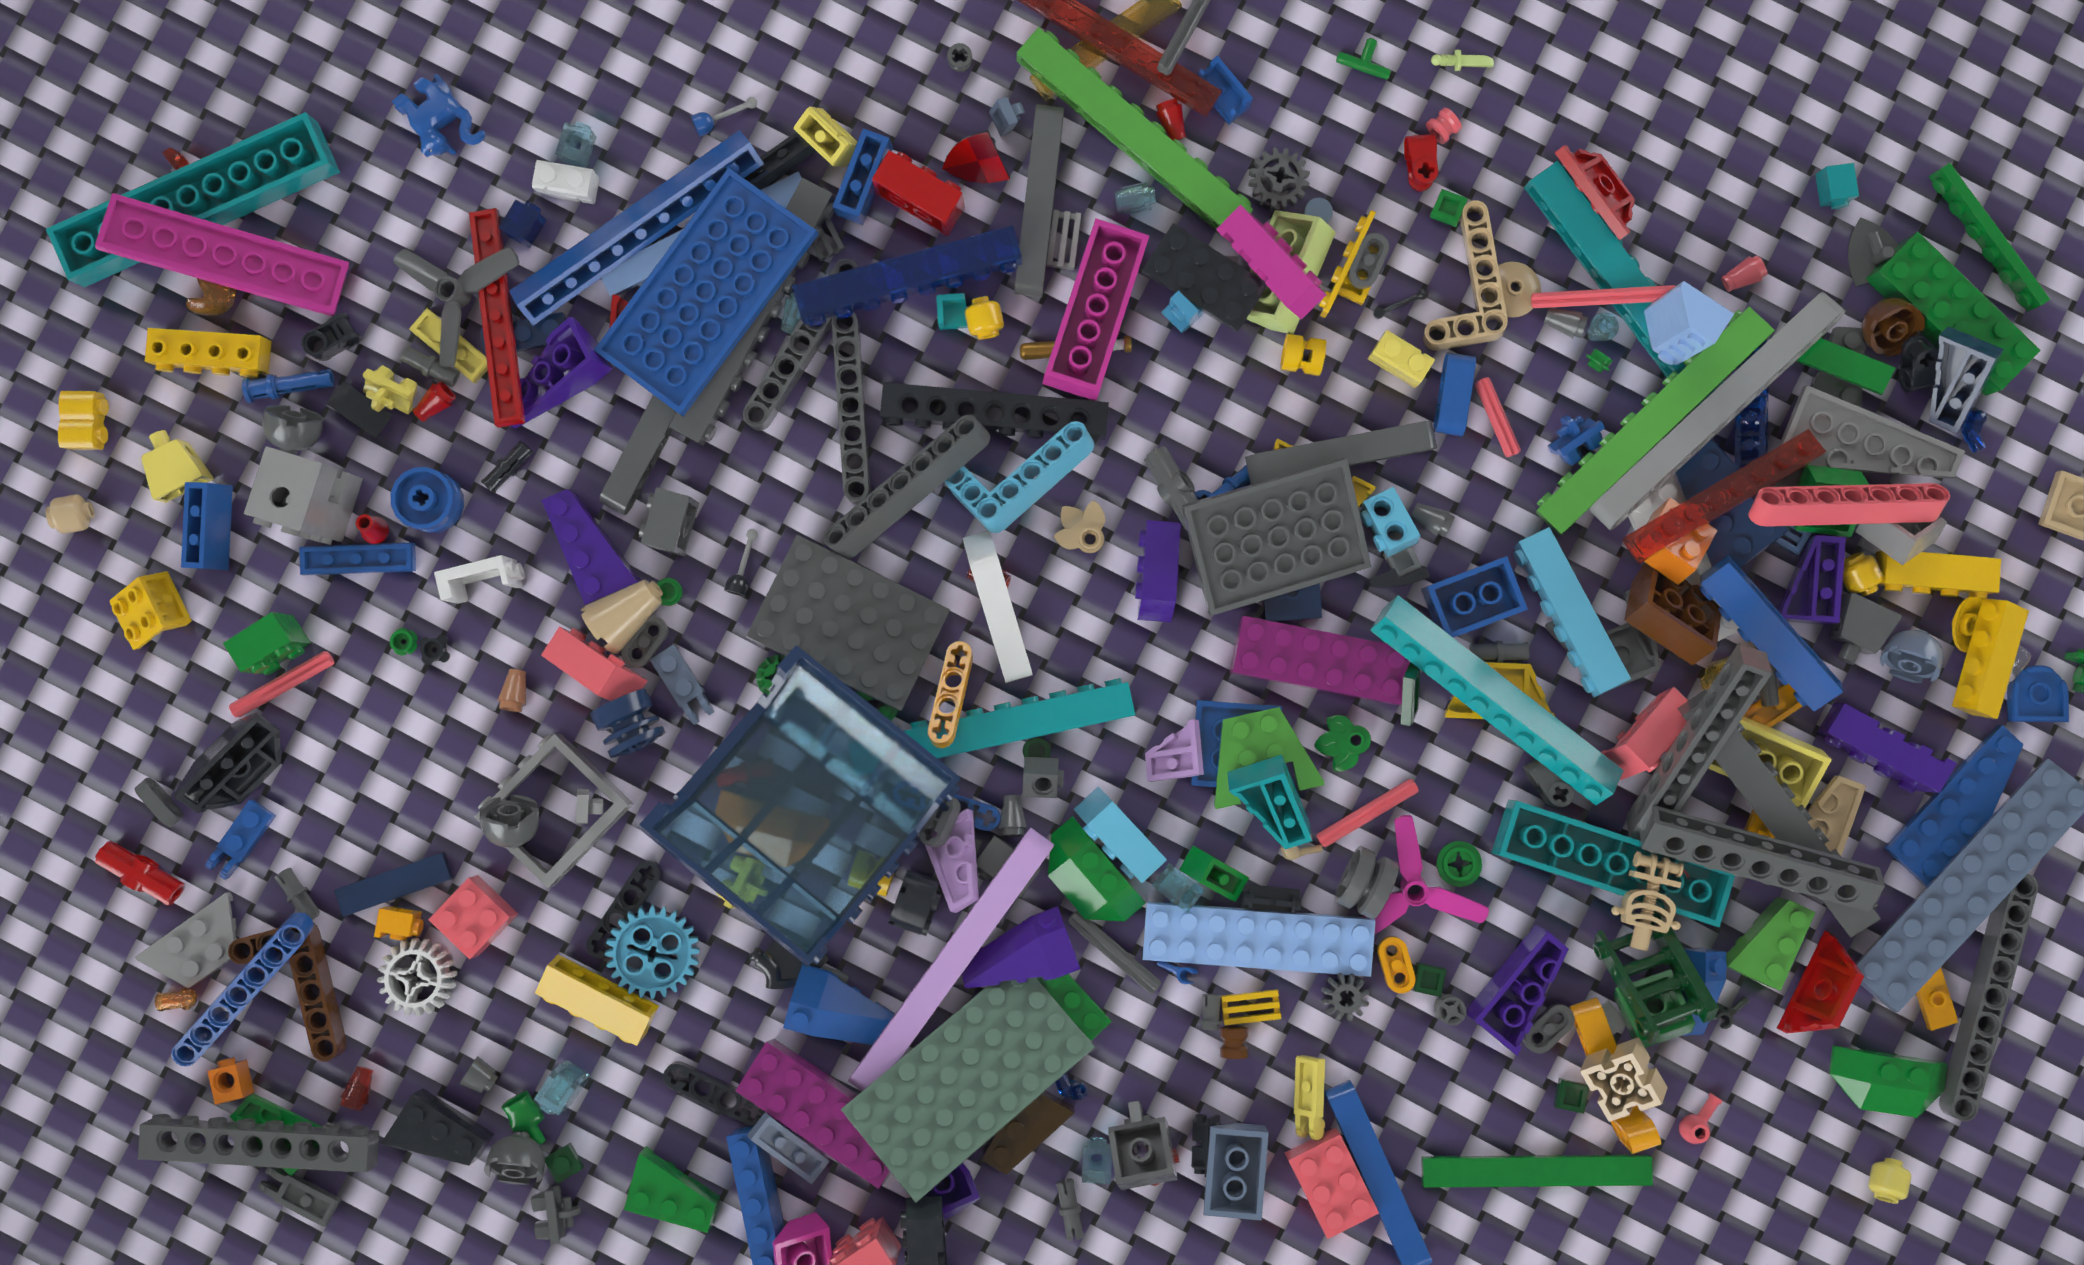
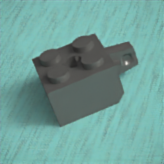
M1140 1101L1129 1102L1130 1119H1124L1125 1124L1108 1127L1116 1184L1121 1190L1178 1180L1169 1125L1166 1118L1150 1119V1115L1143 1116ZM1145 1147L1147 1153H1145L1144 1158H1140L1137 1154H1140L1141 1148Z

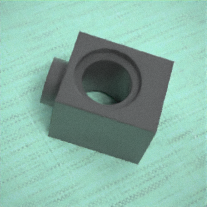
M1024 757L1022 797L1057 798V787H1063L1064 770H1058L1059 758Z

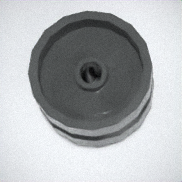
M1360 845L1351 856L1340 878L1335 894V902L1349 909L1357 904L1358 913L1372 920L1375 919L1390 896L1397 878L1399 863L1384 856L1376 861L1375 852Z

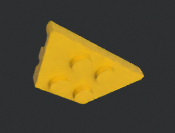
M1485 662L1551 713L1544 698L1546 696L1542 687L1536 681V675L1531 664ZM1454 695L1444 712V718L1484 719Z

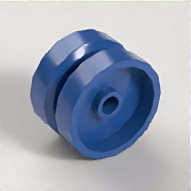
M415 467L402 473L394 482L390 493L391 507L395 516L403 524L428 533L442 532L451 528L460 519L464 509V494L459 484L450 476L428 467Z

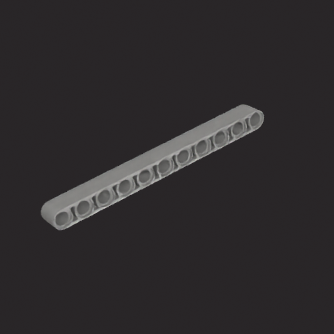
M1825 292L1818 294L1592 505L1589 511L1610 531L1616 528L1842 318L1846 310Z

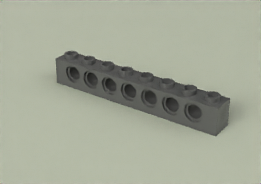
M1738 643L1627 813L1629 837L1641 841L1640 829L1652 805L1677 812L1681 810L1771 676L1772 671L1766 652Z
M1652 805L1640 829L1641 848L1651 853H1659L1684 862L1688 861L1705 866L1708 869L1724 871L1737 877L1760 881L1766 885L1789 889L1795 893L1807 894L1824 901L1843 904L1853 909L1870 912L1885 888L1880 867Z
M156 1114L152 1116V1119L140 1124L138 1159L367 1173L378 1165L379 1131L369 1130V1127L365 1125L344 1129L340 1128L341 1125L325 1124L322 1127H312L310 1122H299L292 1126L284 1125V1122L279 1120L258 1124L255 1123L254 1119H240L237 1122H227L225 1117H214L206 1121L199 1120L198 1116H183L180 1119H172L169 1114ZM172 1132L177 1136V1142L173 1140ZM200 1134L205 1137L206 1144L201 1141ZM228 1135L233 1138L234 1146L229 1143ZM256 1137L262 1140L263 1147L257 1144ZM284 1138L290 1141L291 1149L286 1147ZM313 1140L318 1142L320 1151L313 1147ZM341 1141L347 1144L348 1152L341 1148Z

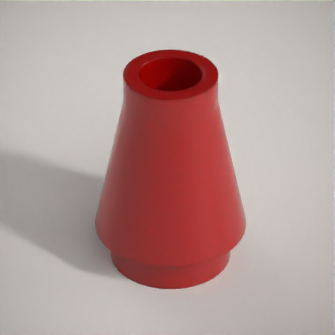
M1177 98L1156 105L1157 113L1155 114L1171 140L1176 139L1178 141L1186 138L1182 104L1178 103Z
M443 382L432 384L412 411L419 420L425 422L428 418L452 406V401L456 399V396Z
M363 514L356 519V527L366 542L378 544L388 536L389 526L383 518Z

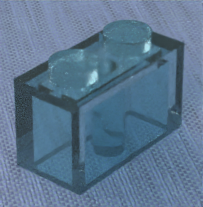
M566 1060L552 1070L534 1100L540 1103L539 1107L546 1113L560 1115L573 1104L591 1075Z

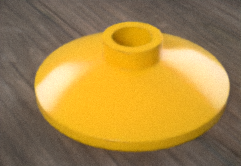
M1976 596L1966 598L1959 605L1952 619L1954 643L1960 651L1966 653L1983 600Z

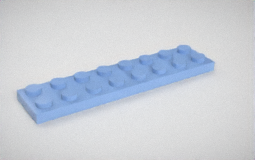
M1146 901L1142 958L1143 960L1314 973H1342L1343 975H1350L1352 973L1355 976L1371 977L1375 919Z

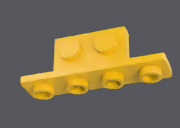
M1370 210L1367 217L1363 215L1360 217L1354 230L1359 234L1355 242L1349 241L1342 255L1347 258L1343 268L1337 266L1331 278V281L1335 283L1331 293L1325 291L1326 296L1320 301L1319 307L1323 308L1320 316L1323 318L1329 313L1337 294L1362 305L1369 293L1371 286L1366 289L1354 287L1348 279V272L1376 214L1373 210ZM1368 247L1370 253H1378L1376 247ZM1359 271L1357 273L1360 279L1367 278V275L1364 271Z

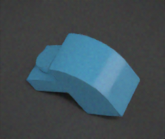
M1179 290L1170 298L1169 305L1161 312L1181 333L1186 331L1204 314Z

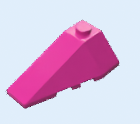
M817 1212L790 1220L773 1241L775 1265H829V1259L832 1257L829 1226Z

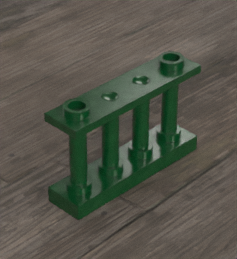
M1653 911V917L1661 920L1660 914H1658L1656 911ZM1671 926L1667 933L1652 930L1650 940L1656 942L1659 947L1658 953L1624 966L1615 951L1630 946L1633 932L1608 941L1603 930L1597 932L1593 944L1594 953L1599 960H1603L1636 1018L1635 1024L1639 1033L1642 1036H1646L1650 1044L1656 1042L1660 1032L1658 1027L1693 1013L1696 1016L1698 1015L1703 1023L1714 1020L1719 1007ZM1663 963L1670 966L1674 973L1672 978L1638 991L1629 977ZM1677 988L1684 990L1689 998L1688 1003L1651 1016L1643 1002Z

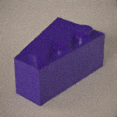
M1815 535L1808 539L1777 609L1788 622L1834 625L1840 622L1846 537Z

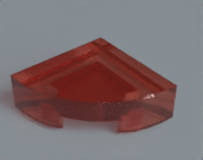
M169 147L162 152L175 170L189 165L185 156L174 148Z

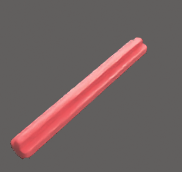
M1676 286L1533 293L1531 295L1532 308L1654 302Z

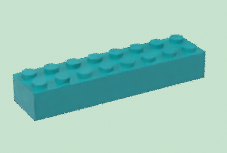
M1510 799L1507 801L1491 852L1492 854L1624 896L1630 890L1647 889L1648 881L1629 876V871L1645 873L1646 867L1633 866V858L1637 851L1647 856L1654 854L1642 849L1641 841ZM1659 853L1655 854L1658 858L1657 861L1660 862L1663 857L1670 858L1671 862H1682L1684 869L1689 874V877L1686 878L1684 872L1681 877L1668 873L1667 879L1681 882L1680 888L1660 884L1658 892L1673 901L1676 907V914L1720 927L1735 875L1716 869H1708L1705 866L1688 861H1680ZM1656 867L1654 876L1658 874V867ZM1637 896L1634 900L1643 902L1645 896ZM1659 898L1656 899L1655 906L1665 910L1664 903Z

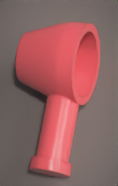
M1709 1093V1098L1698 1115H1687L1679 1124L1680 1135L1689 1143L1701 1144L1707 1141L1710 1136V1127L1707 1122L1718 1105H1721L1723 1102L1711 1093ZM1698 1128H1702L1701 1135L1695 1136V1131Z

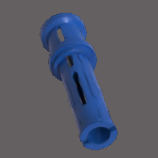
M331 369L284 377L268 374L266 378L250 380V378H243L242 391L247 403H254L256 399L271 397V399L275 400L281 397L282 394L334 387L335 381Z

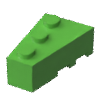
M1776 897L1753 922L1754 925L1744 936H1740L1734 942L1735 945L1726 954L1727 968L1781 991L1816 912L1791 900Z

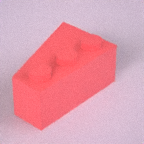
M559 626L541 656L597 696L609 701L643 689L648 681L624 665L625 662L613 654L608 655L604 653L606 649L592 640L590 643L585 640L587 635L575 628L568 631Z
M1675 687L1659 693L1634 718L1636 722L1627 733L1622 731L1616 737L1619 742L1615 747L1601 752L1624 770L1620 780L1646 770L1648 772L1653 771L1662 761L1660 756L1664 752H1668L1676 737L1687 723L1677 708L1688 700Z

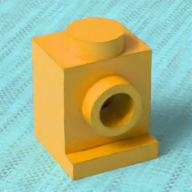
M392 906L379 908L374 937L381 938L390 934V939L403 941L407 940V937L410 936L419 937L424 924L421 919L422 912Z

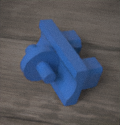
M1565 415L1560 419L1563 427L1556 431L1559 438L1547 445L1550 452L1559 455L1565 464L1574 465L1582 458L1577 447L1584 443L1588 450L1592 451L1601 446L1599 443L1603 440L1600 431L1605 429L1602 421L1595 422L1589 417L1584 420L1580 415L1575 419Z

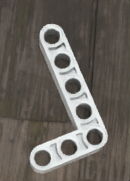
M987 530L964 537L963 542L1005 682L1008 683L1031 676L1033 673L991 533Z

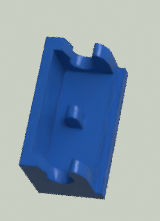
M1218 55L1211 60L1207 69H1201L1198 72L1193 83L1228 125L1250 108L1253 100L1252 96Z

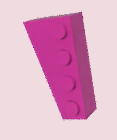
M1241 204L1216 229L1231 243L1232 248L1249 263L1248 265L1265 281V284L1283 304L1301 320L1326 296L1319 287L1322 281L1311 270L1308 273L1304 270L1308 265L1297 254L1294 256L1290 254L1293 248L1282 237L1277 240L1276 236L1279 234L1269 222L1263 225Z

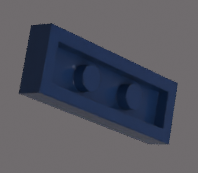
M563 312L550 314L535 325H532L528 319L513 322L516 351L521 352L546 347L548 343L545 340L552 331L566 320L565 314ZM481 328L480 332L482 337L484 353L486 356L483 328Z

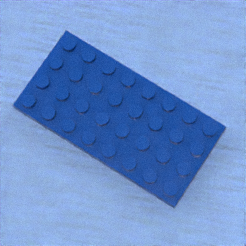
M728 168L595 347L594 351L684 417L819 233Z

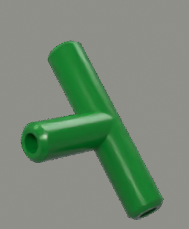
M1373 38L1366 40L1360 58L1343 52H1339L1336 58V63L1385 80L1389 78L1391 69L1371 62L1377 45V41Z

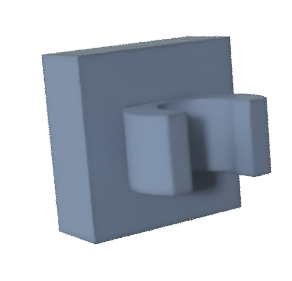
M1004 97L997 99L990 109L989 113L1000 137L1010 134L1021 119L1019 115L1025 114L1021 102L1010 105L1008 98Z

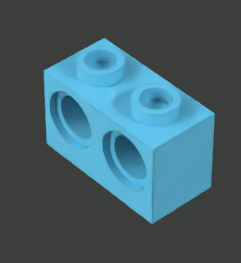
M1394 487L1363 501L1360 517L1363 524L1367 528L1371 527L1375 534L1373 541L1379 552L1384 551L1388 558L1418 543L1420 534ZM1384 507L1388 510L1389 514L1379 516L1374 512V509ZM1397 531L1401 534L1402 538L1394 541L1387 536V533Z

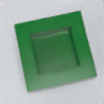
M1441 189L1430 218L1457 227L1468 198Z

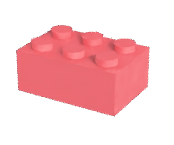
M1336 1128L1325 1132L1323 1138L1319 1139V1141L1311 1139L1285 1152L1292 1170L1327 1239L1379 1214Z
M883 1216L876 1221L874 1218H871L859 1227L861 1231L851 1237L850 1234H847L835 1243L837 1247L832 1251V1257L829 1259V1265H897L901 1244Z

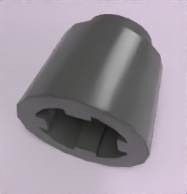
M477 1056L460 1082V1085L480 1093L483 1090L489 1092L498 1076L494 1075V1068Z

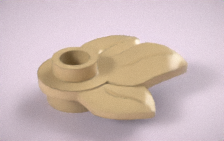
M1093 500L1088 504L1084 512L1070 506L1062 507L1061 522L1064 529L1054 535L1057 543L1068 550L1079 548L1085 553L1099 551L1104 543V535L1101 529L1105 523V514L1100 505ZM1089 534L1095 537V542L1091 545L1087 544L1084 540L1085 536Z

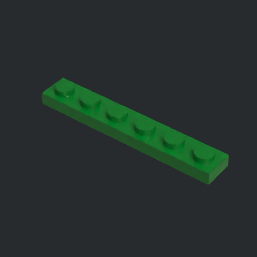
M1948 163L1928 176L1932 181L1935 191L1941 194L1949 204L1951 213L1963 223L1968 236L1974 239L1982 249L1984 258L1993 264L1999 272L1998 275L2001 281L2007 284L2015 294L2017 303L2028 312L2050 300L2049 296L1952 164Z

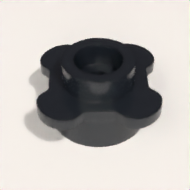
M439 635L437 638H422L420 641L421 654L423 656L422 662L426 665H431L436 661L447 662L450 659L446 646L448 638L444 635ZM434 647L437 648V652L435 653L433 652Z

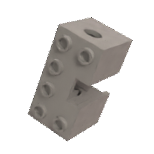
M266 446L244 514L254 517L253 523L271 528L272 523L281 525V532L329 545H331L332 540L343 542L363 478L339 471L320 462Z

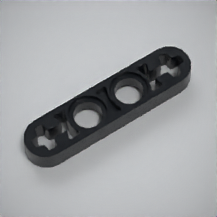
M646 860L636 866L588 938L586 948L592 957H606V950L613 949L612 946L606 944V940L604 945L607 949H602L598 952L596 950L597 944L594 942L595 940H601L607 932L612 934L609 918L613 913L621 914L627 922L629 921L627 915L629 911L633 912L635 916L638 914L639 907L644 905L662 877V869L657 862ZM650 866L653 868L652 874L655 876L654 879L648 878L642 886L633 883L634 879L640 882L645 874L642 868L647 869ZM629 889L636 890L640 895V900L636 905H630L625 900V894Z
M681 1061L673 1062L664 1071L663 1079L669 1088L747 1125L755 1126L765 1113L764 1110L759 1108L758 1112L762 1116L757 1115L753 1119L750 1117L751 1112L745 1108L741 1110V1113L737 1112L736 1110L742 1104V1099H746L735 1091L737 1087ZM679 1068L682 1070L681 1076L689 1079L691 1074H693L695 1078L691 1081L688 1089L685 1087L688 1081L680 1079L674 1082V1075L670 1072H674ZM699 1080L709 1082L711 1086L710 1093L707 1095L697 1093L695 1088L696 1082ZM732 1092L737 1100L735 1106H724L721 1102L722 1094ZM749 1100L744 1104L748 1108H753L755 1105Z

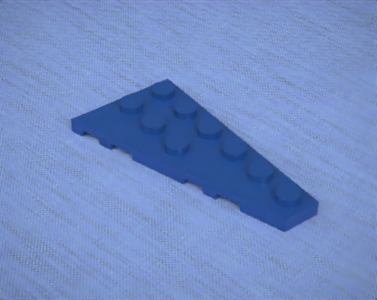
M1997 725L1953 772L1941 792L1934 793L1884 849L1926 887L1993 815L2024 744L2003 725Z

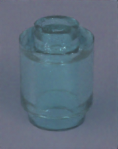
M1147 182L1121 187V190L1114 191L1118 214L1125 213V215L1149 211L1152 210L1151 204L1156 203L1154 187H1148Z

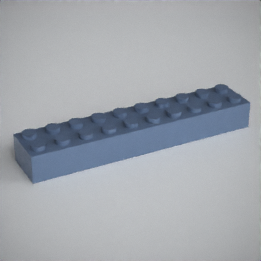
M2050 759L2041 762L1858 959L1855 964L1864 975L1860 985L1892 1012H1899L2084 813V785Z

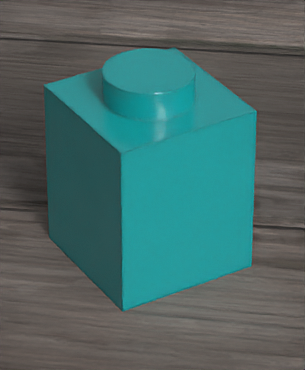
M1854 163L1826 166L1815 174L1820 207L1831 206V209L1844 208L1849 206L1850 201L1859 196Z

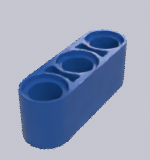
M1446 353L1442 366L1435 411L1434 432L1456 436L1464 435L1468 419L1476 357Z

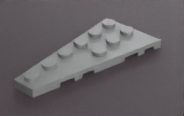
M1806 385L1802 387L1771 465L1805 467L1808 464L1861 472L1953 478L1957 473L1965 451Z

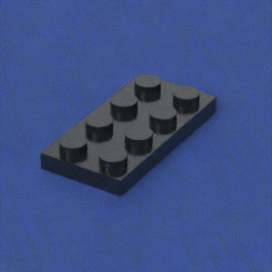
M1174 223L1142 270L1143 274L1174 294L1179 290L1196 308L1235 333H1238L1267 288L1264 280Z

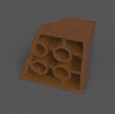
M1645 562L1632 581L1624 620L1632 627L1637 628L1652 638L1655 642L1675 653L1679 658L1694 665L1717 648L1722 615L1718 610L1720 606L1713 599L1708 600L1701 592L1698 584L1691 585L1685 579L1677 585Z

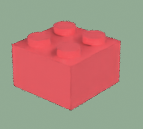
M479 875L467 878L428 920L465 956L472 959L480 956L515 919L518 913Z

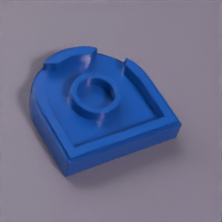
M2036 665L2020 669L2011 678L2007 689V722H2069V694L2065 680H2062L2054 669L2048 666Z

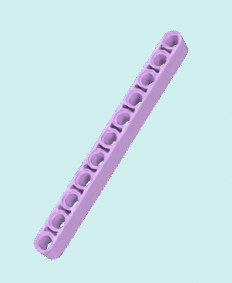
M1032 828L1027 831L982 893L979 900H977L848 1079L850 1083L863 1091L899 1061L1054 846L1052 842Z

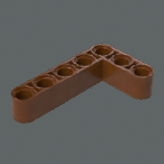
M313 922L311 933L289 958L312 1055L318 1061L326 1062L344 1053L347 1047V1040L320 930ZM291 927L294 932L298 933V929ZM279 928L234 940L228 948L229 958L236 964L248 963ZM244 943L250 947L249 956H246L243 952ZM275 949L277 952L282 953L280 949ZM306 956L310 957L313 961L311 970L305 965ZM313 984L319 987V997H315L312 994L311 988ZM319 1012L325 1014L327 1018L326 1025L319 1022ZM326 1040L333 1044L334 1050L332 1053L328 1052L325 1048Z

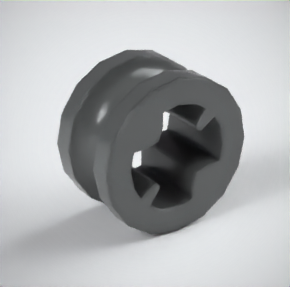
M957 43L948 50L947 58L951 69L956 72H964L971 67L973 61L972 52L967 45ZM965 53L966 61L962 62L959 60L957 63L954 62V54L961 55Z

